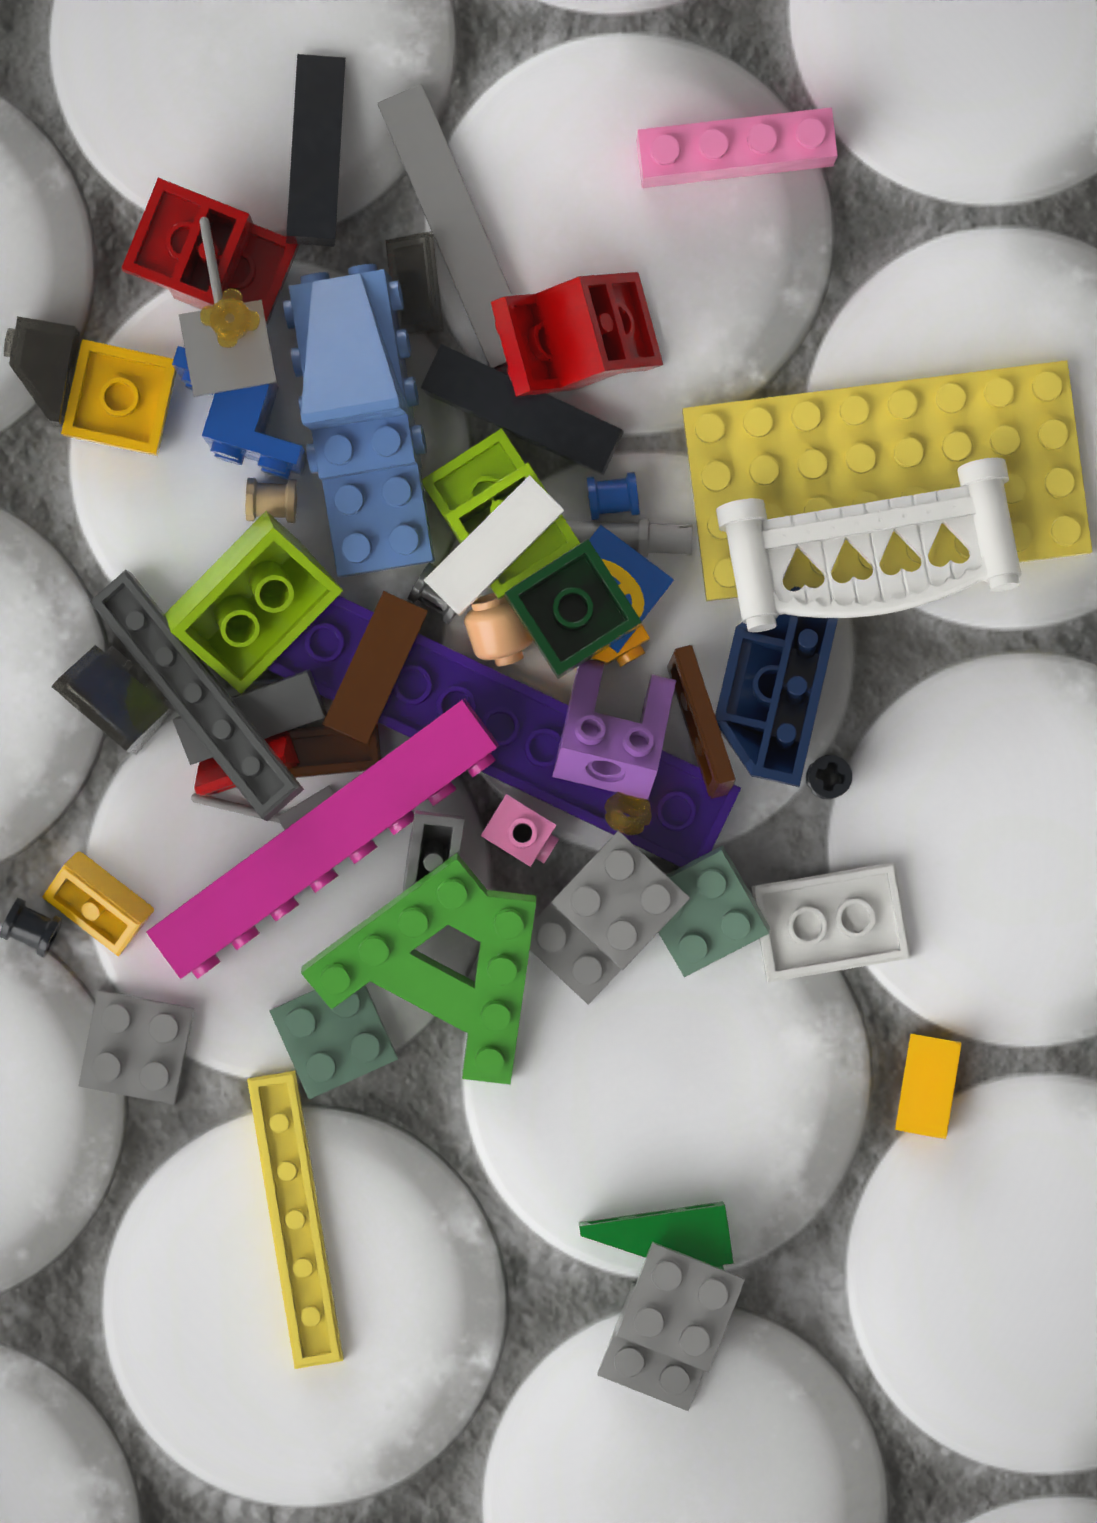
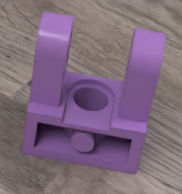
M589 659L577 667L552 777L648 800L659 767L676 680L651 674L640 723L594 712L604 662Z

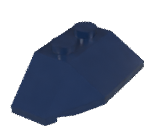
M793 587V588H792L791 590H789V591H798V590H800L801 588H800V587ZM782 614L776 618L777 626L767 631L748 632L747 624L743 622L736 626L715 717L720 732L751 777L800 787L838 618H814Z

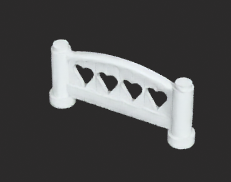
M985 458L961 465L957 469L960 487L792 516L767 519L764 500L757 498L736 500L719 506L716 509L719 529L727 534L742 622L747 624L748 632H762L775 628L777 626L776 618L782 614L814 618H857L894 613L947 597L978 581L985 580L986 583H989L990 590L994 592L1018 587L1020 585L1018 577L1022 574L1004 484L1009 481L1006 460L1003 458ZM941 524H944L968 549L970 557L966 562L955 563L950 560L942 567H936L930 563L928 554ZM893 532L921 559V566L918 570L909 572L901 568L894 575H887L881 570L880 561ZM845 540L872 566L873 573L868 579L860 580L853 576L846 583H838L832 578V568ZM796 548L824 575V582L821 586L810 588L804 584L798 591H789L784 587L783 578Z

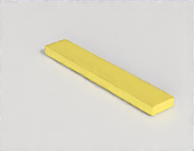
M294 1070L248 1078L247 1082L294 1368L298 1369L340 1362L344 1360L297 1072Z

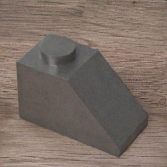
M415 810L409 839L403 892L454 854L458 853L460 855L465 816Z

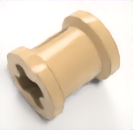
M248 478L245 503L246 521H254L256 517H260L267 511L273 517L286 518L287 523H295L297 514V479H289L287 484L258 483L256 478Z

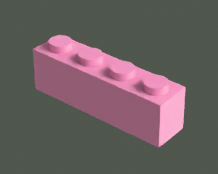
M832 107L638 129L636 139L642 188L833 167L838 156Z

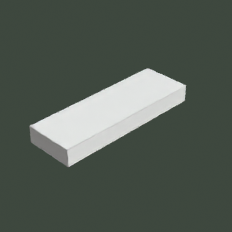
M529 475L424 579V582L460 616L565 510Z

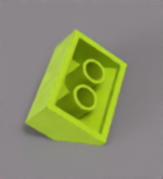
M265 511L165 613L171 633L242 694L343 592V589L308 549L270 513Z

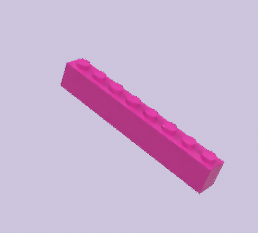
M461 700L158 922L146 933L180 979L191 971L197 979L221 962L216 956V953L230 943L236 950L241 948L260 934L255 925L270 914L275 922L299 905L294 896L303 889L310 886L314 893H316L339 876L333 868L344 859L349 857L355 864L375 850L378 846L373 841V838L388 828L395 835L412 823L415 815L412 810L426 799L429 800L432 806H435L453 793L456 787L451 781L467 770L473 778L495 762L496 759L491 752L500 745L467 700Z

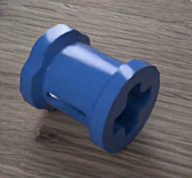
M635 472L627 473L626 478L596 481L594 477L586 478L591 520H599L601 514L627 511L632 516L640 515Z

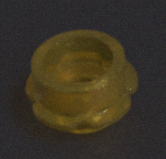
M617 792L605 803V810L607 811L605 820L616 831L626 835L640 834L643 832L644 826L649 825L651 822L650 802L647 799Z

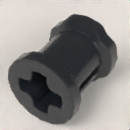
M825 755L818 758L809 765L806 772L807 786L811 789L814 796L821 799H834L843 795L852 783L850 765L837 755ZM828 764H832L835 766L834 774L841 776V783L832 785L830 790L827 791L823 789L824 782L816 778L817 771L825 770Z
M17 898L3 923L0 937L5 940L12 937L37 949V955L44 958L56 939L63 918L56 915L53 918H49L26 907V901Z

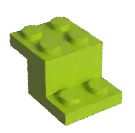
M502 428L422 479L424 489L460 544L529 475L546 491L528 462L524 463ZM563 515L490 585L498 600L505 596L504 592L580 544Z

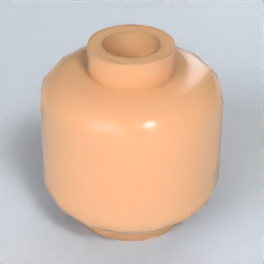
M493 592L477 598L471 604L472 609L464 618V624L474 654L482 660H494L498 667L510 665L523 659L522 650L531 645L533 640L505 596L498 600Z

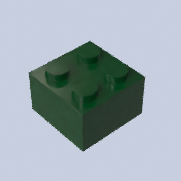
M589 539L504 592L509 605L557 679H560L630 634L642 624V621Z

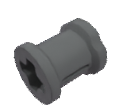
M428 563L407 599L413 603L419 600L442 614V620L450 624L456 613L424 582V579L436 568L435 565Z

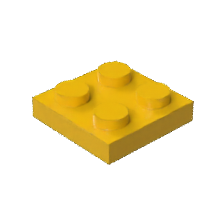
M82 339L61 434L70 438L158 456L177 373L172 365L174 359Z

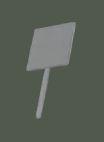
M202 217L199 223L215 308L178 314L193 396L198 397L277 383L262 300L225 306L209 219Z

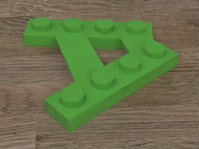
M456 853L304 964L301 968V974L331 1010L369 982L380 986L467 1033L462 1079L511 1085L536 908V895L487 890L458 853ZM447 925L480 942L475 981L415 950V948Z

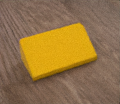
M80 851L76 852L63 865L42 896L44 900L118 957L154 912V908Z
M910 1033L895 1130L946 1139L961 1042Z

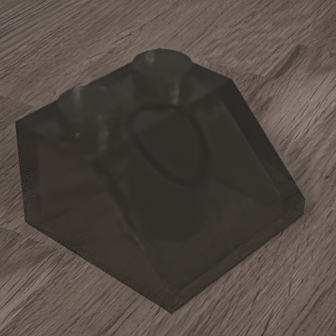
M94 645L61 675L51 687L124 750L137 755L174 710L165 703L167 701L166 697L150 677L142 684L128 672L134 664L120 651L111 645L105 652L97 645Z

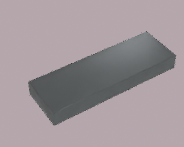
M310 669L231 697L264 739L325 718L327 715ZM175 717L173 723L189 764L193 765L212 758V755L182 717Z

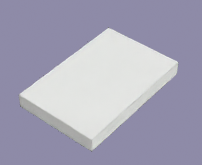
M895 862L750 886L752 897L770 926V934L759 939L767 983L912 958Z

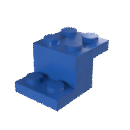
M178 346L172 365L181 377V381L186 383L185 387L192 390L185 348ZM277 383L214 394L202 433V437L211 447L210 451L215 453L214 457L238 465L243 464L244 458L258 462L257 465L262 467V472L283 479H289L291 472L303 474L307 461V454L301 445L265 435L279 389Z

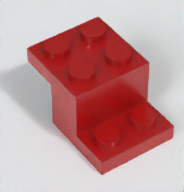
M157 178L121 267L122 271L168 289L174 299L202 310L215 308L199 223L202 217H206L210 223L225 306L262 300L267 327L300 244L286 243V236L254 224L250 214Z
M638 272L578 276L536 294L504 296L491 301L495 317V327L501 339L508 365V375L516 396L577 390L620 373L648 371L663 365Z

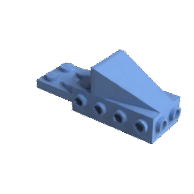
M376 264L348 268L347 276L330 278L328 272L301 276V284L288 286L290 299L283 301V308L288 329L295 328L298 347L291 348V359L295 376H303V393L298 398L302 424L311 430L313 443L306 444L307 460L311 473L318 472L319 479L322 480L337 577L342 578L435 562L420 469L422 468L420 454L427 453L426 439L422 424H415L413 406L419 405V395L415 377H408L405 358L412 356L407 329H400L397 311L404 309L399 280L393 281L385 269L377 270Z

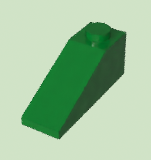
M723 1201L579 1222L580 1236L645 1258L652 1242H655L723 1270V1265L734 1264L726 1207Z

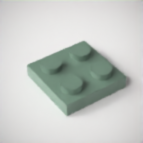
M723 845L666 874L690 897L684 906L658 932L684 977L770 934L769 924Z
M366 985L332 1010L315 990L269 1010L308 1099H312L399 1059Z

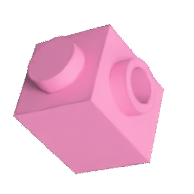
M507 794L481 834L482 838L529 867L532 866L536 859L544 864L559 841V838L552 835L556 824ZM521 824L529 826L532 830L531 839L524 843L516 841L513 837L514 829Z

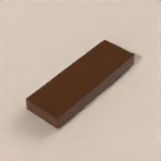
M383 591L325 717L324 726L368 745L428 615L427 610Z
M688 645L676 648L667 665L670 679L676 680L674 691L708 796H711V799L728 795L736 778L693 647Z

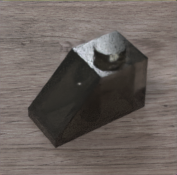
M17 316L15 329L8 328L6 333L4 357H10V367L47 419L54 426L63 427L81 333L72 325Z

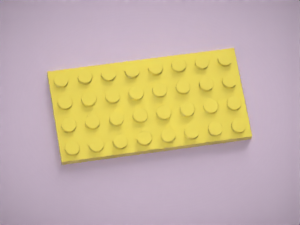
M1068 360L682 408L706 602L738 598L727 534L719 529L716 509L719 506L741 499H762L765 503L767 519L957 488L960 487L957 469L968 462L985 458H1003L1006 460L1009 481L1004 484L1019 563L1092 553ZM941 524L928 554L930 563L936 567H942L950 560L955 563L966 562L970 557L968 549L944 524ZM893 532L880 561L881 570L887 575L897 574L901 568L909 572L918 570L921 566V559ZM845 540L832 568V578L838 583H846L853 576L860 580L868 579L873 573L872 566ZM796 548L783 578L784 587L787 590H791L793 587L802 588L804 584L810 588L821 586L824 582V575Z

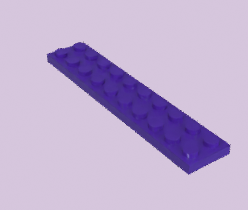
M338 596L283 651L267 670L286 678L310 669L319 694L333 701L374 612ZM421 634L417 636L378 722L411 738L458 702L466 699L500 745L491 752L496 761L481 771L482 773L612 835L619 831L633 845L679 867L712 851L741 790V787L733 784L728 795L711 799V796H708L700 768L664 750L661 752L658 771L648 800L552 777L569 705Z

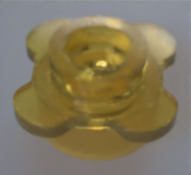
M237 289L225 290L221 300L213 306L203 307L200 313L202 324L212 328L218 337L219 345L224 348L236 346L239 339L244 337L248 331H255L260 324L258 313L247 308L242 301V293ZM228 314H232L235 317V320L231 323L225 320Z

